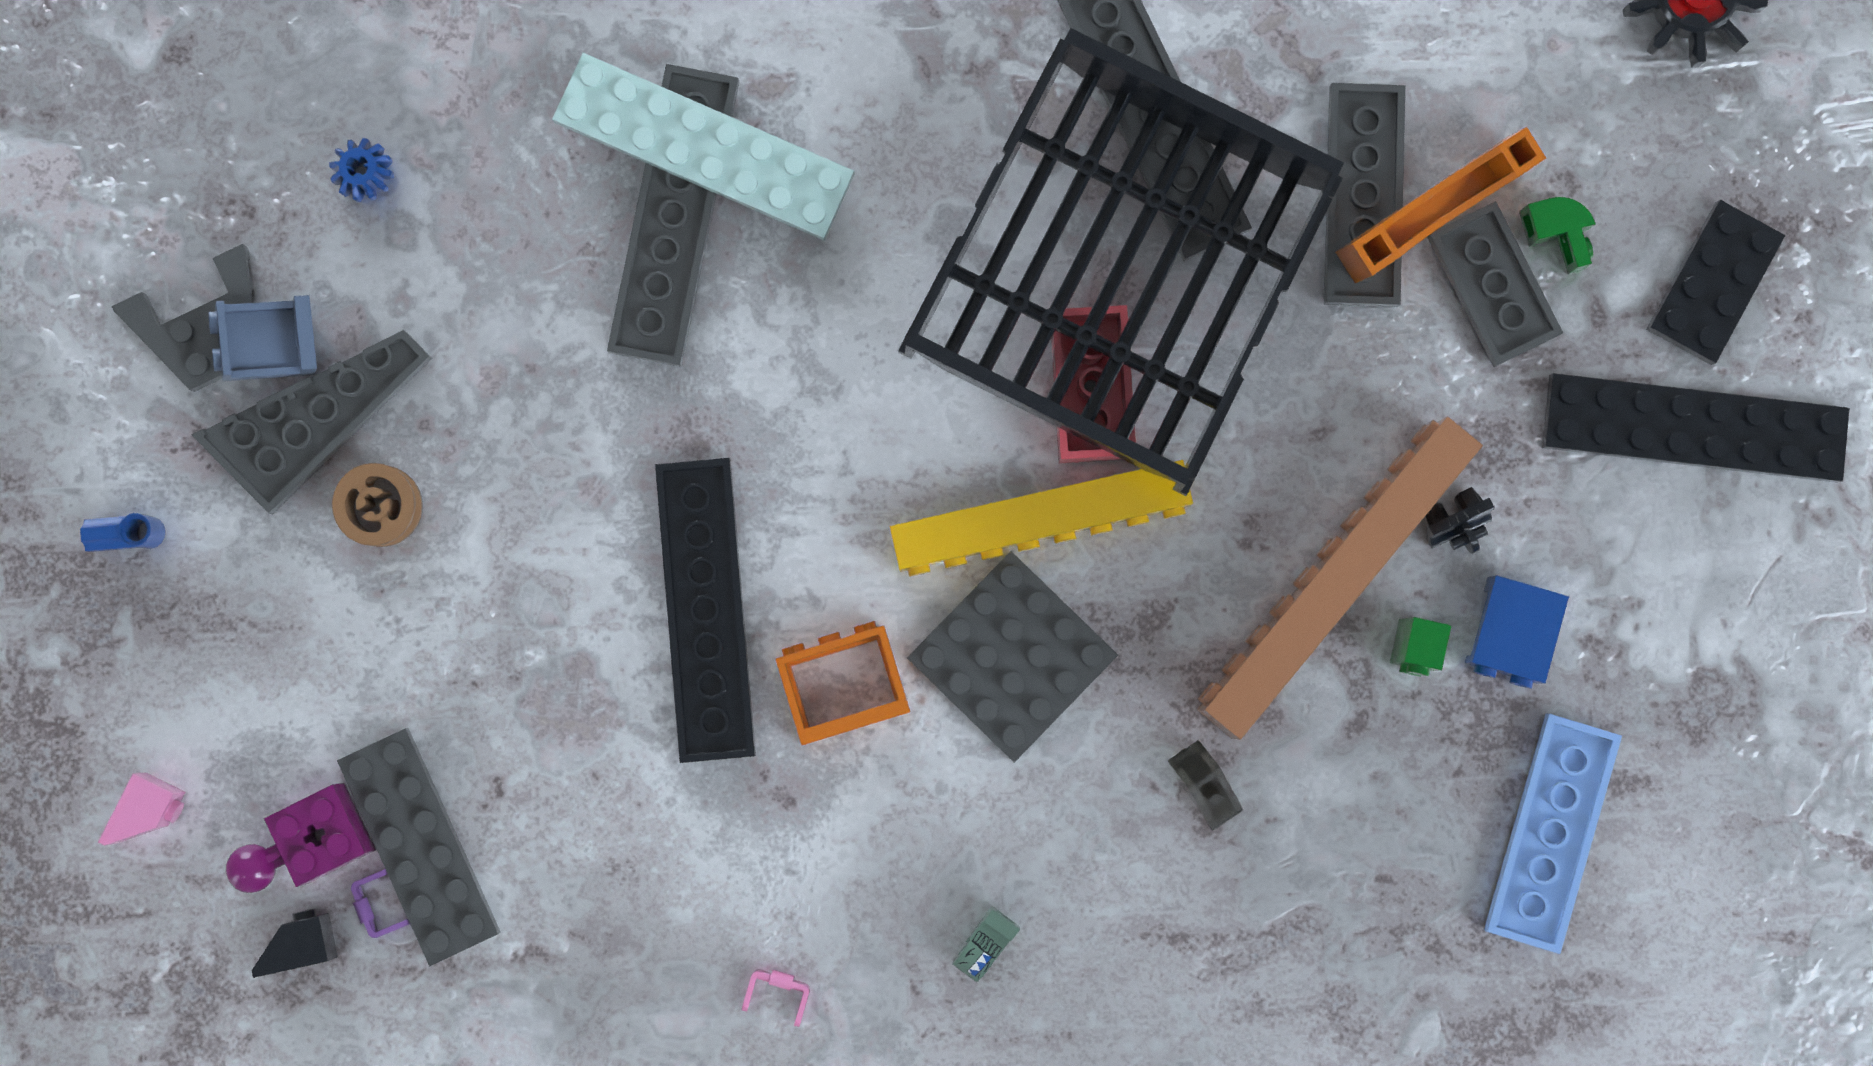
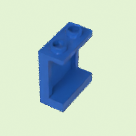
M1498 575L1487 577L1484 592L1488 593L1472 653L1466 656L1465 663L1474 666V673L1486 677L1496 678L1497 673L1511 676L1509 683L1520 687L1532 689L1533 683L1546 684L1569 596Z

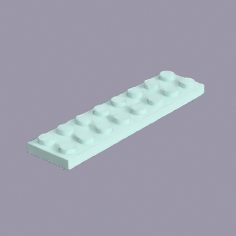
M582 53L552 118L554 123L824 241L855 175L854 170L585 53Z

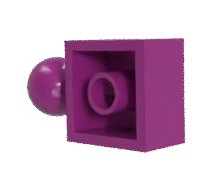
M345 783L332 784L264 818L275 844L268 848L256 844H248L237 848L227 860L226 876L229 883L235 889L244 893H255L265 889L272 882L277 868L286 865L295 886L299 887L376 851ZM323 828L325 835L321 837V841H318L315 836L316 829Z

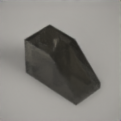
M1199 740L1168 760L1180 784L1212 831L1243 811L1222 769Z

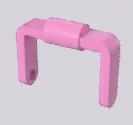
M756 970L751 975L741 1010L747 1012L756 980L767 981L769 985L803 992L794 1026L800 1027L810 987L804 982L794 980L795 976L776 970H772V973Z

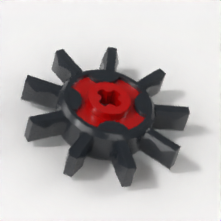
M1634 0L1622 11L1624 17H1637L1646 13H1654L1662 28L1651 39L1646 50L1648 53L1653 55L1666 46L1673 34L1688 39L1691 68H1699L1706 62V36L1716 32L1733 51H1739L1749 41L1729 19L1735 10L1760 13L1768 6V0Z

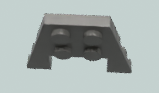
M241 244L213 258L228 290L227 294L162 325L147 294L143 292L112 306L113 311L193 392L222 379L221 371H214L212 349H218L219 345L218 335L210 334L208 312L215 311L216 301H224V304L253 303L252 292H254L253 280L249 272V250L247 246Z

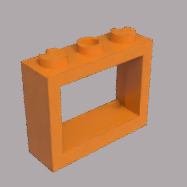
M875 621L853 627L854 635L841 638L840 633L836 632L818 638L819 645L805 649L804 644L800 643L782 649L783 656L776 658V663L801 746L911 712L884 625L877 627ZM877 641L895 701L810 727L792 666Z

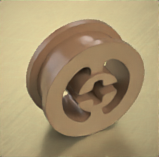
M379 463L363 464L346 473L337 484L332 499L334 519L340 530L357 543L376 547L396 545L408 538L419 524L423 509L422 496L414 480L400 469ZM387 479L398 490L401 498V510L397 518L396 515L399 511L398 500L389 498L393 495L392 492L375 488L374 483L376 480ZM375 498L384 500L379 505L382 510L381 512L370 511L376 506ZM355 500L356 509L367 512L362 518L381 524V529L378 532H370L360 524L355 514Z

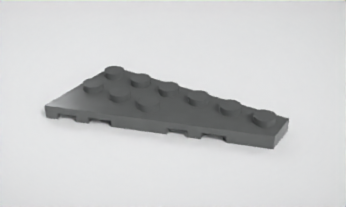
M402 330L364 349L362 353L344 362L339 361L329 366L327 370L313 377L309 376L258 401L256 405L238 414L234 413L222 419V422L206 430L201 429L191 435L269 514L273 515L392 399L432 357L406 331Z

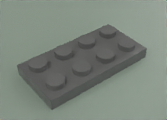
M1496 201L1437 229L1427 236L1493 367L1563 334Z

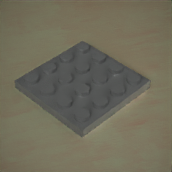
M1010 551L907 659L1015 763L1108 667L1118 654Z

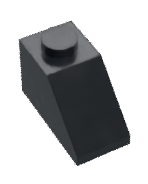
M316 909L293 913L294 921L280 926L253 967V978L319 964L337 958L329 913L317 915Z

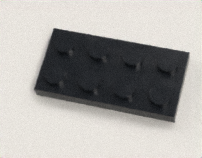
M1722 200L1715 202L1646 330L1710 365L1716 364L1786 235Z

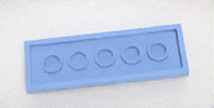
M1545 714L1484 931L1561 954L1622 735L1553 714Z

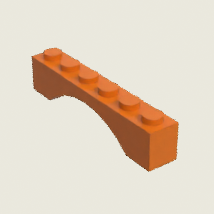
M1525 127L1506 137L1335 253L1355 283L1369 278L1400 258L1437 229L1545 160L1546 156L1529 129Z

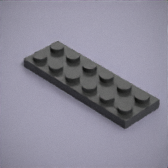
M1331 83L1329 86L1328 155L1344 162V165L1339 173V176L1343 177L1326 212L1324 305L1398 307L1401 305L1402 256L1373 276L1355 283L1335 252L1403 207L1406 85Z
M405 728L337 760L429 967L501 933L409 728Z

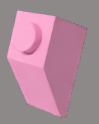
M146 772L133 773L98 843L102 845L116 844L169 826L170 823H174L183 810L184 803L181 800L185 791Z

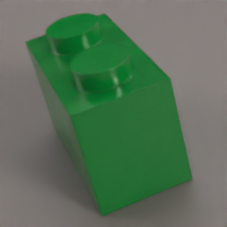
M1417 617L1399 619L1390 663L1400 665V673L1421 677V675L1429 676L1430 671H1442L1452 625Z

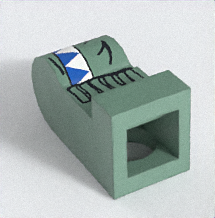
M991 906L966 940L967 943L961 949L952 965L975 982H978L1007 944L1020 931L1019 925Z

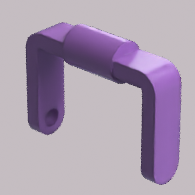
M386 869L357 880L351 885V891L355 902H353L360 923H364L368 935L372 938H378L410 924L409 920L406 919L380 931L376 927L374 922L375 916L368 898L364 896L361 885L388 875Z

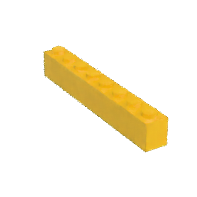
M1183 460L1175 461V463L1185 467ZM1139 469L890 526L899 570L900 572L908 571V575L911 577L931 572L929 565L943 562L945 568L967 564L966 557L981 554L982 560L1000 557L1004 555L1002 550L1004 548L1017 546L1018 552L1039 548V541L1054 538L1055 544L1077 539L1075 532L1090 529L1092 536L1113 531L1112 524L1126 521L1127 527H1133L1149 523L1148 516L1163 513L1164 519L1185 515V508L1193 504L1191 491L1189 490L1187 496H1184L1172 490L1176 482Z

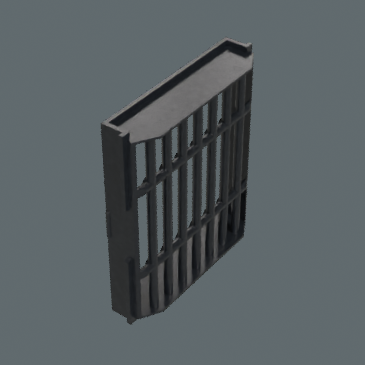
M1070 28L1065 39L1060 38L1003 147L1004 157L1002 161L997 162L975 203L977 209L963 236L956 238L898 353L912 359L916 352L939 368L1147 472L1176 482L1172 490L1187 496L1244 380L1241 372L1253 347H1257L1260 344L1279 305L1277 299L1280 293L1288 291L1343 177L1339 176L1344 162ZM1065 64L1083 79L1054 136L1051 139H1047L1029 129L1062 65ZM1095 87H1098L1114 95L1115 98L1086 155L1081 156L1065 148V145ZM1130 103L1149 114L1120 171L1116 173L1100 165L1099 160ZM1163 119L1181 128L1182 131L1153 188L1148 189L1132 181V178ZM1195 136L1216 147L1187 204L1182 206L1166 198V194ZM1022 143L1044 155L983 273L977 275L959 266L1018 150ZM1231 153L1248 161L1249 164L1220 222L1217 223L1201 215L1200 210L1228 154ZM1059 161L1078 171L1017 290L1011 292L995 284V281L1056 162ZM1264 169L1283 180L1254 238L1251 240L1235 232L1233 228ZM1092 177L1111 188L1050 308L1045 309L1029 301V297ZM1296 185L1321 190L1288 258L1267 248V244ZM1124 194L1144 203V206L1084 325L1080 326L1064 318L1063 314ZM1160 211L1178 220L1123 332L1117 343H1114L1098 335L1097 331L1157 212ZM1193 227L1212 238L1151 360H1148L1132 352L1131 347ZM1225 244L1245 253V256L1185 377H1182L1166 369L1165 364ZM1261 261L1280 270L1281 273L1221 394L1218 395L1200 386L1199 381L1258 262ZM954 279L974 291L945 347L923 337V334L951 280ZM988 296L1008 307L979 364L958 353ZM1022 313L1042 324L1013 381L992 370ZM1056 330L1076 341L1047 398L1026 387ZM1090 347L1108 356L1109 359L1081 415L1060 404ZM1124 364L1142 373L1143 376L1115 432L1094 421ZM1158 381L1176 390L1177 393L1150 448L1147 449L1128 438ZM1192 398L1213 408V411L1185 467L1163 457V454Z

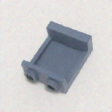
M309 295L294 296L293 301L224 304V301H216L215 311L208 312L210 334L218 335L219 345L218 349H212L214 371H221L222 381L315 375L317 363Z

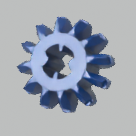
M362 138L359 146L353 140H347L348 150L346 152L340 148L335 149V153L340 157V160L329 162V167L336 171L330 179L333 184L340 185L339 193L344 197L352 194L356 202H361L365 194L370 200H376L377 194L375 190L378 188L383 192H388L389 188L383 181L384 179L394 178V173L387 169L393 163V160L389 155H383L384 147L379 143L372 146L367 138ZM359 166L367 168L364 175L356 172Z

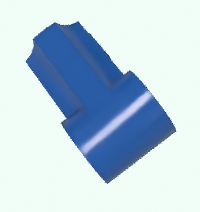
M131 513L119 517L84 519L83 525L80 528L81 542L86 552L133 548L153 549L163 542L166 533L165 526L160 519L139 513ZM144 522L147 532L145 537L140 540L137 530Z

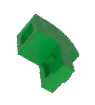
M1553 197L1530 203L1519 211L1529 247L1558 239L1567 274L1582 271L1592 264V243L1588 237H1584L1583 232L1596 225V222L1584 205L1570 198Z

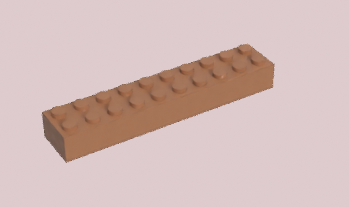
M1448 416L1438 422L1432 420L1428 425L1424 424L1411 439L1415 446L1412 449L1406 450L1404 454L1401 452L1387 468L1392 474L1381 482L1377 481L1366 493L1364 499L1368 503L1364 508L1360 507L1357 511L1353 510L1340 525L1344 530L1340 537L1336 536L1333 540L1330 538L1316 554L1321 560L1316 566L1306 567L1293 582L1297 589L1292 595L1282 596L1269 611L1273 618L1268 624L1264 623L1262 626L1259 624L1245 640L1249 644L1243 654L1240 652L1238 655L1235 653L1223 666L1221 671L1226 675L1219 683L1211 682L1199 695L1198 700L1202 704L1197 708V711L1231 739L1241 740L1482 448L1483 445Z

